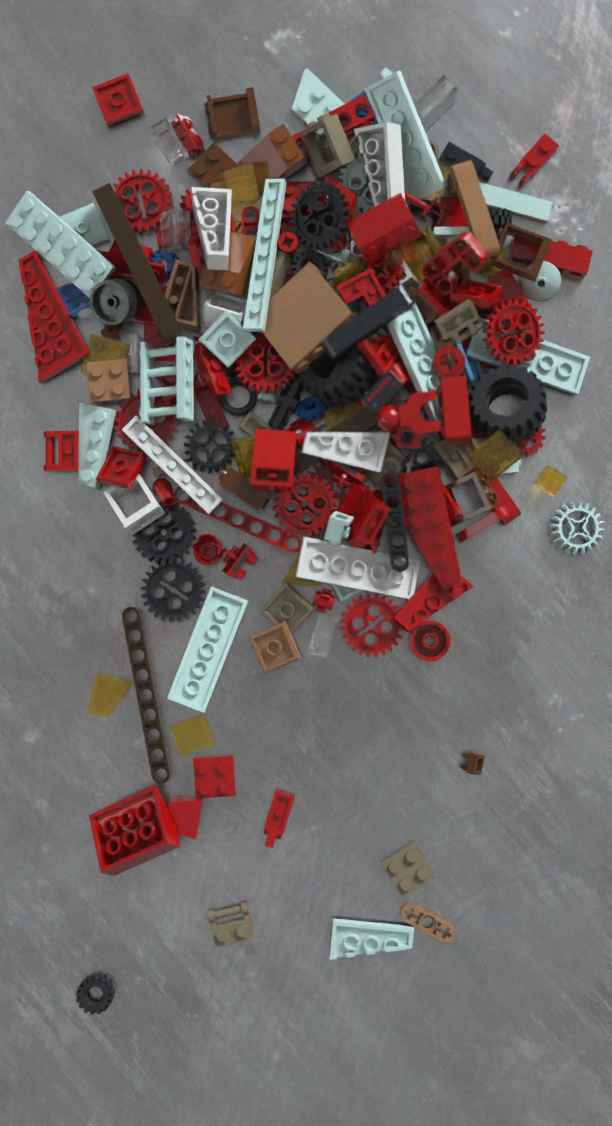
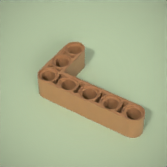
M469 160L451 166L446 180L448 192L451 197L458 195L470 233L474 235L487 251L488 258L500 255V246L473 162Z

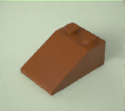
M283 123L267 134L238 163L258 196H260L264 192L265 179H285L306 165L308 161Z
M230 232L228 270L207 269L205 261L199 286L213 291L244 297L257 237Z

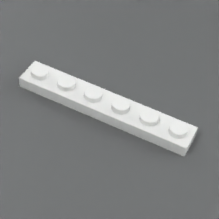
M137 416L122 429L208 514L223 501L212 488L146 424L141 422Z

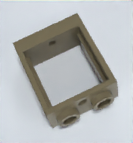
M328 113L317 118L318 122L313 121L305 125L306 129L299 133L318 178L324 177L326 174H332L356 160L337 114L329 116ZM322 127L335 156V160L330 163L317 133V130Z

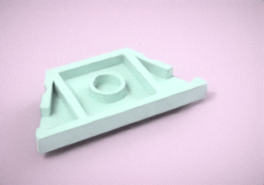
M306 68L292 106V111L305 124H309L313 121L318 122V117L329 113L345 103ZM345 120L340 121L342 127L349 125ZM323 127L317 130L319 137L326 135Z

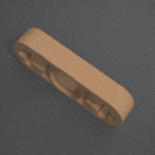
M410 902L405 903L401 907V917L405 922L444 943L450 942L454 938L455 932L450 923ZM413 908V913L419 916L418 923L415 922L417 920L416 917L412 915L406 917L405 910ZM425 917H430L433 920V925L429 928L422 926V920ZM437 922H439V928L445 930L446 927L448 928V931L450 933L449 936L445 935L444 937H442L441 931L436 929Z

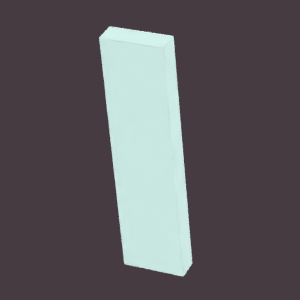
M479 182L487 207L506 208L511 210L512 214L547 223L553 202Z

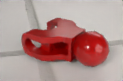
M437 391L417 392L411 395L404 405L397 407L386 405L382 407L376 415L377 425L384 431H393L399 426H408L419 434L441 430L442 424L440 422L425 421L420 415L421 406L426 402L435 400Z

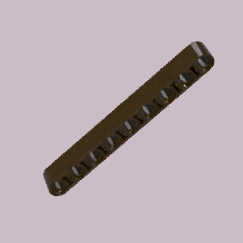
M108 183L93 190V195L165 344L168 346L176 342V337H183L184 334L111 184Z
M127 607L123 610L122 621L151 776L155 783L164 784L170 779L172 770L143 615L139 608ZM131 610L137 613V618L133 622L127 617L128 612ZM133 630H138L141 634L138 641H134L131 638ZM138 649L144 652V659L142 661L135 658V652ZM141 669L148 672L146 680H141L138 676ZM144 689L151 691L152 697L150 700L143 698L142 692ZM148 709L155 711V719L150 720L146 717ZM151 729L159 731L158 739L150 737L149 732ZM154 749H160L163 752L161 759L154 757ZM158 769L166 771L167 777L165 779L157 776Z

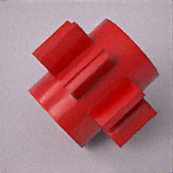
M323 588L322 592L316 591L312 605L317 606V611L325 613L326 609L332 610L336 597L331 595L332 590Z

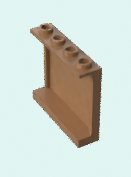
M311 262L303 267L269 299L265 332H263L290 369L298 374L305 371L313 360L324 354L325 350L320 342L330 333L355 317L321 275V271Z

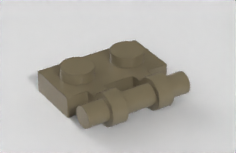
M469 299L434 321L442 338L445 340L449 337L451 338L445 342L446 346L462 344L463 340L470 336L474 337L483 328L480 321L473 324V322L479 319V316L472 301ZM466 327V330H464L463 332H461V333H459V334L457 333V332H459L460 330H462V329H464V328Z

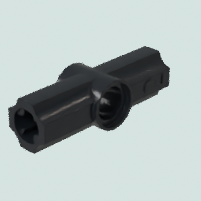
M293 372L295 379H289L290 386L286 385L285 389L279 394L275 404L276 407L267 423L280 431L287 425L291 414L295 412L304 390V385L300 381L301 375L297 372Z

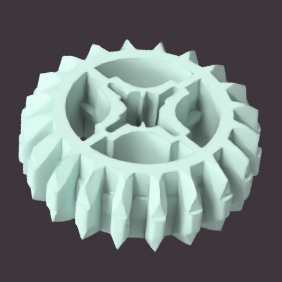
M581 501L577 502L576 507L573 502L569 503V508L565 504L562 505L563 512L559 509L555 511L559 517L552 516L551 518L556 524L549 525L550 528H555V531L550 532V536H557L553 543L560 541L558 549L566 546L564 553H569L572 549V555H577L578 551L580 555L585 554V549L591 552V545L593 547L598 546L595 539L602 540L598 533L604 532V529L599 528L604 522L597 521L601 514H593L596 511L595 507L588 510V503L582 508ZM572 512H578L584 516L577 521L569 518L567 515ZM588 520L592 527L591 535L586 530ZM563 521L565 522L564 524L568 528V532L565 535V537L562 533ZM579 523H581L579 525L580 527L578 528L579 531L573 533L575 529L573 525H578ZM575 536L586 540L581 545H576L569 541Z

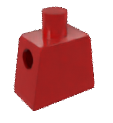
M175 798L169 800L167 809L177 827L179 835L191 839L197 838L203 798Z

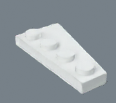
M306 432L301 452L381 472L390 433Z

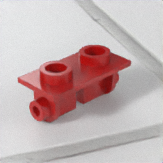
M177 114L178 119L171 122V128L178 140H181L183 137L186 138L180 143L186 154L192 158L197 155V150L204 152L203 140L194 132L192 121L188 117Z

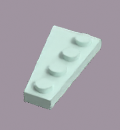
M79 402V484L100 488L101 483H98L96 477L106 460L116 410Z

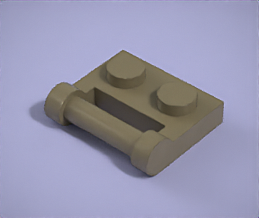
M247 902L227 909L207 911L215 947L255 938ZM243 913L244 918L217 924L216 919Z

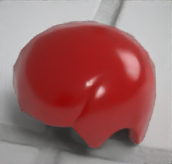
M209 533L201 534L197 542L193 544L194 557L197 562L205 566L215 564L222 557L223 545L217 537Z

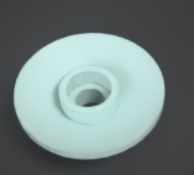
M543 261L535 282L521 277L522 290L528 297L534 300L551 298L557 293L561 285L559 270L556 266L546 261ZM534 263L530 264L526 269L531 271ZM543 280L545 284L543 286H539L537 284L538 281Z

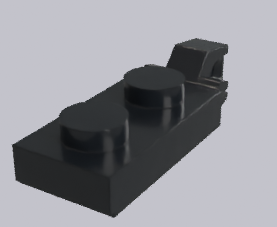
M451 142L447 143L438 160L448 167L471 160L478 179L480 177L489 182L493 175V171L486 167V163Z

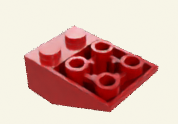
M256 429L251 489L292 492L297 432Z

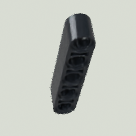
M400 285L330 333L320 344L331 360L334 361L356 347L359 342L366 340L414 306L416 301L405 286Z
M388 471L382 476L381 486L383 503L390 509L385 518L391 567L395 571L403 572L409 566V555L400 478L396 472ZM388 476L395 477L397 482L394 486L386 485L385 479ZM389 497H396L399 503L396 506H390L387 503ZM392 517H398L401 523L398 526H392L389 521ZM400 537L403 539V544L395 546L392 543V539ZM397 557H403L406 562L404 565L398 566L394 563V560Z

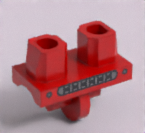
M334 460L331 461L327 468L334 472L332 478L338 481L337 488H340L342 484L350 487L351 483L360 485L365 478L363 476L365 468L354 466L352 469L346 463Z
M243 543L240 548L234 545L230 551L224 548L223 552L227 555L222 561L227 565L222 571L229 577L233 576L241 580L246 571L239 566L244 560L252 565L258 557L246 543Z

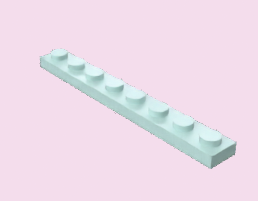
M265 179L243 329L249 332H265L287 184L285 179Z

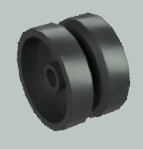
M126 278L104 280L97 283L91 291L90 308L92 313L100 322L106 325L128 322L134 319L140 312L142 300L139 289L132 281Z

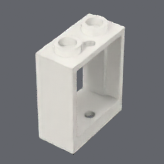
M138 474L131 489L111 485L103 492L125 529L131 535L165 514L140 474ZM140 484L151 503L126 519L115 500Z

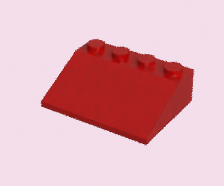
M155 785L89 815L100 873L116 876L181 847L177 827Z

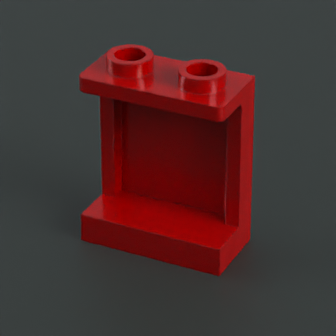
M352 483L337 512L354 517L353 522L349 525L354 531L352 537L355 540L371 545L390 509L369 488Z

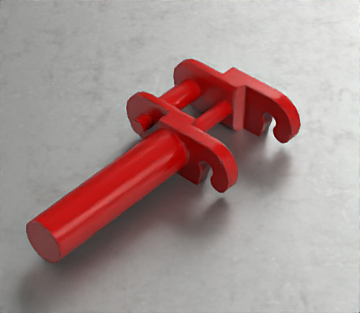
M405 192V201L424 211L421 220H424L427 213L432 212L439 216L435 226L439 227V224L442 223L445 217L444 212L448 211V204L444 206L438 203L437 198L431 200L432 204L430 206ZM434 205L442 209L441 213L433 210Z

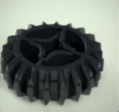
M211 419L210 425L207 426V421L203 420L204 427L196 423L197 431L192 428L189 429L193 436H185L186 439L191 441L190 443H184L185 447H190V450L184 453L192 454L188 461L191 462L195 459L194 468L201 464V472L204 471L205 467H208L207 472L211 473L212 467H214L216 473H218L219 465L226 469L225 461L228 464L233 463L229 456L236 457V454L231 453V450L238 449V446H232V442H236L237 438L230 439L229 436L233 435L234 431L227 433L228 425H225L223 429L220 428L222 421H218L217 426H214V419ZM209 430L208 438L205 442H195L200 433ZM215 430L223 434L227 444H220L215 440ZM212 436L213 444L221 446V448L212 449L210 457L208 449L201 447V445L209 444ZM195 448L203 449L206 452L207 462L198 457ZM227 450L225 456L220 461L213 463L216 451Z

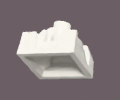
M212 291L204 304L203 318L206 327L209 328L225 310L229 311L242 324L245 317L247 298Z

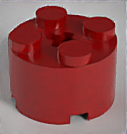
M423 621L411 630L408 643L412 653L419 659L436 661L441 659L449 650L451 638L449 632L442 624L436 621ZM428 635H430V638L434 639V642H432L431 646L429 647L428 644L424 642V640L428 638Z

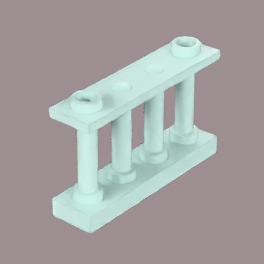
M184 336L176 337L175 346L154 349V346L146 342H140L141 408L139 415L141 422L154 425L155 416L177 414V418L181 420L194 421L193 341ZM177 355V364L175 366L154 369V357ZM177 375L176 386L154 388V377ZM177 395L176 406L154 408V397Z

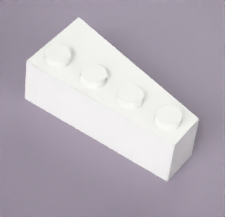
M385 122L354 129L355 135L358 136L360 142L358 146L360 154H363L365 173H368L370 179L369 188L374 207L399 193L402 194L405 200L401 125Z
M191 187V203L207 269L228 270L232 189Z

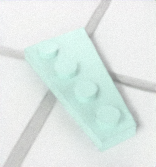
M333 918L329 960L344 956L346 958L355 957V955L365 953L370 955L380 951L392 952L412 949L414 926Z

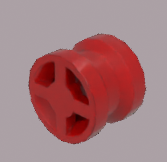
M285 232L278 238L279 250L287 253L288 256L294 254L298 248L297 237L291 232Z

